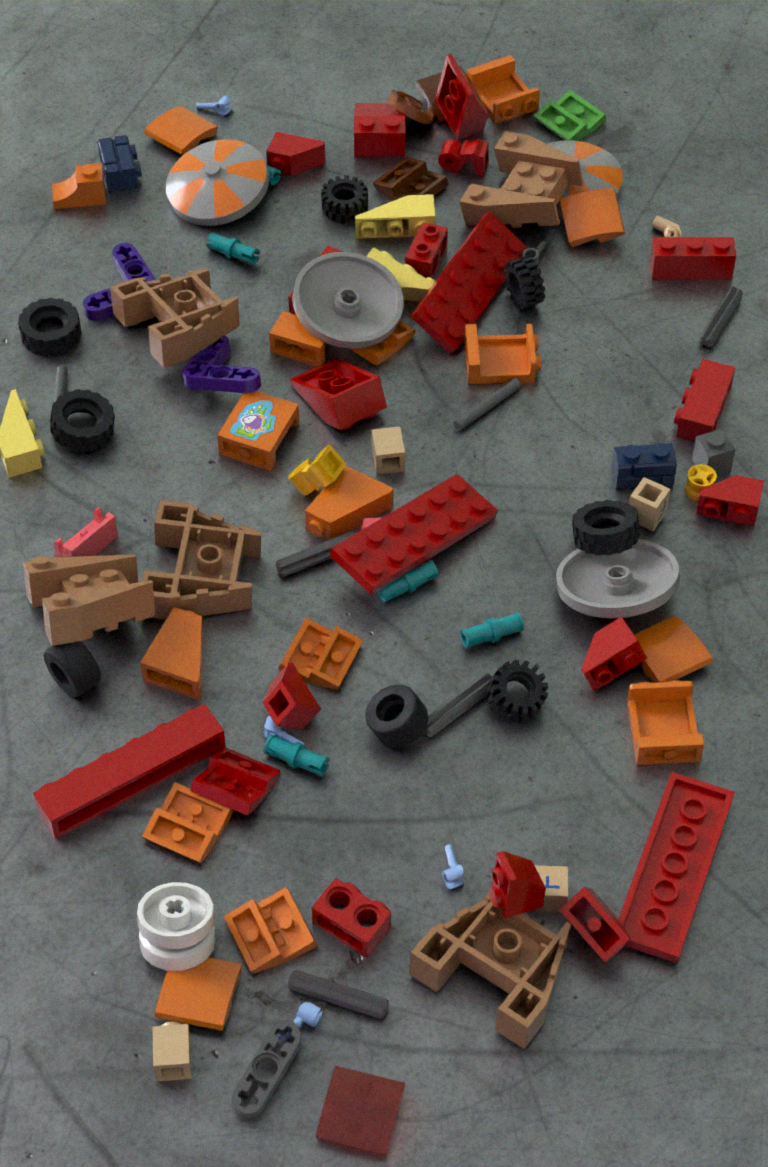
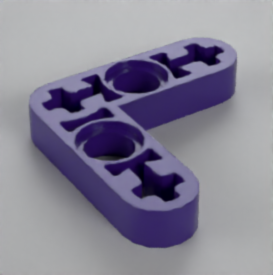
M121 243L113 248L114 265L124 281L145 277V282L156 280L132 244ZM134 270L142 271V273L139 275L129 274L131 271ZM110 288L91 294L84 299L83 308L88 319L98 321L114 316Z
M225 335L195 354L182 371L184 384L190 389L251 393L261 388L262 384L260 373L256 368L222 365L231 353L229 339Z

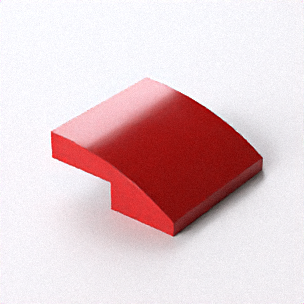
M223 747L210 757L208 768L192 780L190 791L248 816L272 789L280 776L281 770Z

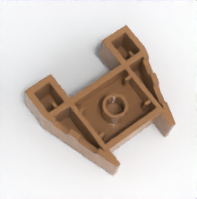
M505 131L494 147L499 171L510 173L501 189L476 184L469 185L459 201L465 225L476 226L482 216L488 211L493 213L503 224H511L512 228L522 227V223L537 222L539 226L559 225L560 220L556 205L569 184L583 186L584 184L579 160L530 135Z
M208 268L188 271V275L170 278V274L159 275L160 280L145 282V277L110 286L113 315L125 327L137 325L139 322L157 317L160 323L148 326L151 355L163 368L174 366L177 363L192 358L195 354L240 326L238 298L235 296L222 301L211 290Z
M159 500L154 522L155 545L180 548L174 574L143 571L141 582L153 581L155 616L150 618L166 620L173 607L191 610L200 616L251 609L252 583L238 582L243 556L261 558L262 532L245 525L237 527L225 522L224 517L215 513L212 516L200 512L199 507L189 503Z
M136 555L51 558L38 556L31 561L23 562L26 596L32 607L43 606L45 633L52 646L92 638L93 631L104 627L107 632L118 629L119 622L128 620L139 622L155 616L153 581L138 582Z
M488 893L485 895L484 900L469 909L465 907L458 911L456 917L444 924L440 922L430 928L410 952L409 975L435 992H438L461 963L509 994L498 1008L495 1030L525 1049L544 1024L567 948L571 924L566 922L560 931L554 934L524 914L505 919L500 908L493 906Z

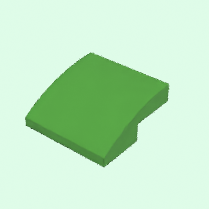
M571 90L556 103L550 100L533 115L535 120L562 139L573 141L584 138L607 121L605 113Z

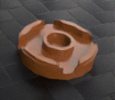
M392 90L388 96V102L397 110L420 123L431 125L435 113L430 108L427 111L424 110L420 100L405 92Z

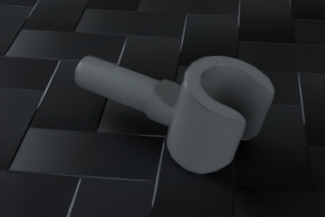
M543 240L536 249H525L523 257L528 255L539 265V255L548 245L547 241Z

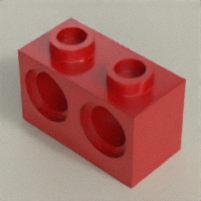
M422 222L405 256V264L412 266L421 276L434 279L447 253L448 228Z
M337 878L333 880L311 907L313 925L367 959L391 930V912L385 904L378 900L372 901L364 896L355 885L351 883L345 884ZM336 905L346 906L344 909H335L333 907ZM364 922H371L374 925L371 927H364L361 924Z

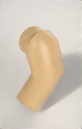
M656 216L653 220L652 228L663 232L664 237H682L678 224L660 216Z

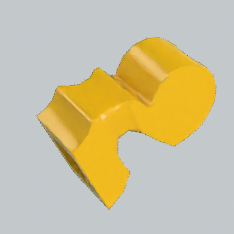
M329 444L317 455L313 462L308 458L297 466L288 476V479L303 496H306L316 489L318 491L321 487L326 488L334 482L347 463Z

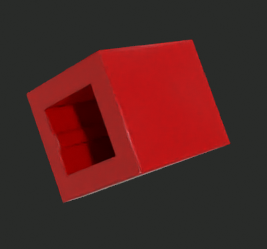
M733 475L700 491L696 514L755 526L764 480Z
M622 617L594 633L581 668L593 691L607 685L616 677L647 659L641 645Z
M289 662L269 684L263 700V705L276 726L301 731L321 710L294 664Z
M505 851L497 852L495 867L491 869L492 887L489 888V896L493 906L500 908L505 919L543 907L546 887L533 861Z

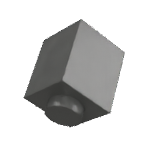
M723 429L696 436L692 460L695 465L704 464L712 467L716 471L717 476L731 472L735 448Z

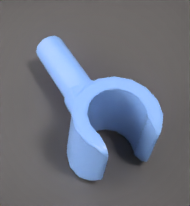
M223 96L217 103H196L197 109H212L221 116L227 115L233 106H227L231 101V98L228 96Z
M271 716L267 717L263 731L266 739L273 734L290 743L295 744L299 742L305 745L304 742L283 731L282 727L276 726Z
M446 845L445 851L450 868L442 871V876L447 888L451 890L464 884L463 867L460 864L458 865L453 846Z
M305 1002L300 1005L293 1023L298 1028H301L303 1023L315 1027L322 1017L321 1009L310 1002ZM287 1032L284 1036L279 1035V1041L284 1044L291 1037V1032Z

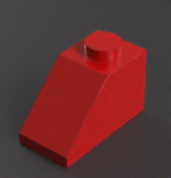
M276 131L266 150L267 165L281 171L280 174L289 176L322 166L326 162L325 141Z
M584 886L559 909L604 962H607L631 940L615 914L593 889Z

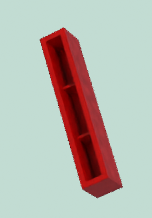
M205 704L189 709L182 716L168 723L158 725L153 731L139 738L131 739L126 745L112 752L102 754L97 760L83 767L73 769L68 775L57 781L44 784L39 790L33 792L36 809L56 839L214 755L220 749L226 747L224 730Z

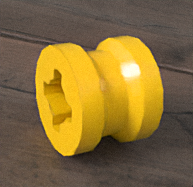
M704 464L692 466L687 474L686 495L694 501H699L700 491L716 483V471Z

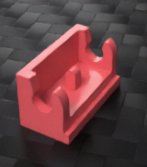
M97 507L93 511V521L64 544L61 538L54 542V556H96L118 538L115 516L108 512L104 518L101 508Z

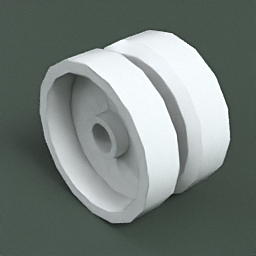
M171 882L159 885L143 896L138 903L137 922L140 930L139 944L143 957L151 965L166 971H183L194 968L208 959L215 945L214 907L209 894L200 887L189 883Z

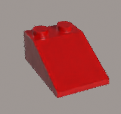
M451 53L447 54L435 101L456 140L483 132L488 119V112L486 107L479 102L475 87L470 85Z
M355 103L354 157H405V114L397 110L390 103Z
M334 359L289 379L293 388L322 420L340 430L351 428L355 422L361 419L372 418L379 411L387 408L380 376L339 359Z

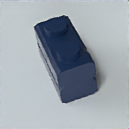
M126 135L115 136L113 139L111 137L99 139L97 141L99 157L102 163L107 190L109 192L121 191L122 188L125 190L137 188V177H141L142 173L139 161L134 162V160H137L135 144L130 145Z
M672 443L614 447L612 474L616 489L636 488L644 477L663 486L674 485L677 460Z

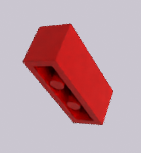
M653 237L650 255L652 280L733 279L736 262L734 237Z
M702 359L699 369H693L689 385H692L691 389H685L682 398L684 407H678L674 418V424L678 425L676 437L695 442L696 436L716 430L732 388L735 367Z

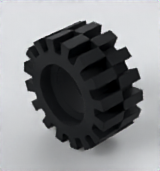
M344 175V179H341L340 176L335 177L336 181L332 178L329 179L328 184L324 183L323 189H321L322 211L325 216L329 215L330 220L336 218L338 223H341L342 219L345 220V223H350V219H353L355 222V216L368 211V187L364 185L362 180L358 182L356 177L350 180L349 176Z
M527 255L506 262L507 264L504 266L506 278L504 279L508 284L507 290L510 291L511 300L514 299L515 306L518 305L519 309H524L542 303L545 298V287L542 284L544 279L540 276L541 270L537 269L538 264L536 261L534 262V259Z
M513 660L511 664L508 661L502 667L500 666L490 679L487 694L491 695L488 698L489 704L495 702L496 705L493 707L495 713L499 710L503 711L500 716L503 719L511 715L512 722H516L519 717L521 722L526 721L529 717L532 718L545 703L548 697V692H545L549 688L548 682L542 683L545 675L544 673L536 674L539 669L536 665L530 669L528 668L530 663L524 660L521 665L519 660ZM516 681L524 685L528 691V698L523 701L513 698L507 691V683Z

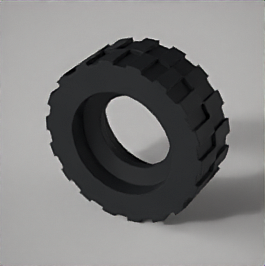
M60 298L39 299L36 302L30 303L28 307L22 310V314L19 315L18 325L22 343L33 354H40L46 357L51 355L57 356L61 353H67L70 349L72 350L75 344L80 341L82 331L79 313L76 307H73L72 303L68 301L66 302ZM48 321H58L64 324L62 329L52 333H41L36 330L37 326Z
M86 389L67 391L64 395L57 397L56 402L52 405L50 431L53 433L55 441H58L62 447L69 448L68 450L79 452L95 451L97 448L104 447V444L108 443L111 439L115 419L114 408L112 404H109V400L106 397H102L97 392L94 393ZM74 413H87L94 416L97 423L92 428L80 429L71 426L68 422V417Z
M605 500L595 501L591 504L588 503L584 507L579 508L572 516L575 546L577 545L578 549L588 554L591 553L599 556L619 554L636 545L640 537L638 512L636 513V509L631 507L630 504L622 503V501ZM612 526V528L598 529L600 527Z

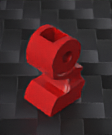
M480 139L471 142L465 140L464 144L457 140L445 141L438 158L439 165L442 168L457 173L461 170L464 163L468 161L474 166L473 172L485 178L489 165V142H484Z

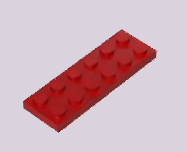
M488 211L482 216L410 317L449 354L453 353L465 338V324H474L504 282V278H506L504 274L506 262L520 258L527 247L493 213Z
M455 474L331 548L329 556L372 595L495 519L498 509L460 475Z
M671 772L618 918L631 938L625 946L678 964L733 801L734 791Z

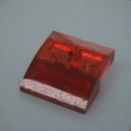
M335 1066L316 1137L388 1155L406 1083Z

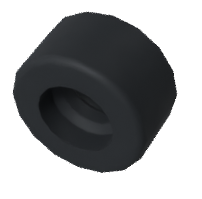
M81 641L54 645L45 650L43 657L48 671L60 688L71 697H79L100 682L101 672L91 652Z
M390 685L381 689L372 697L365 713L368 727L384 745L392 748L404 747L416 741L426 729L429 718L426 706L410 687L404 685ZM402 712L401 715H399L396 719L392 720L394 716Z

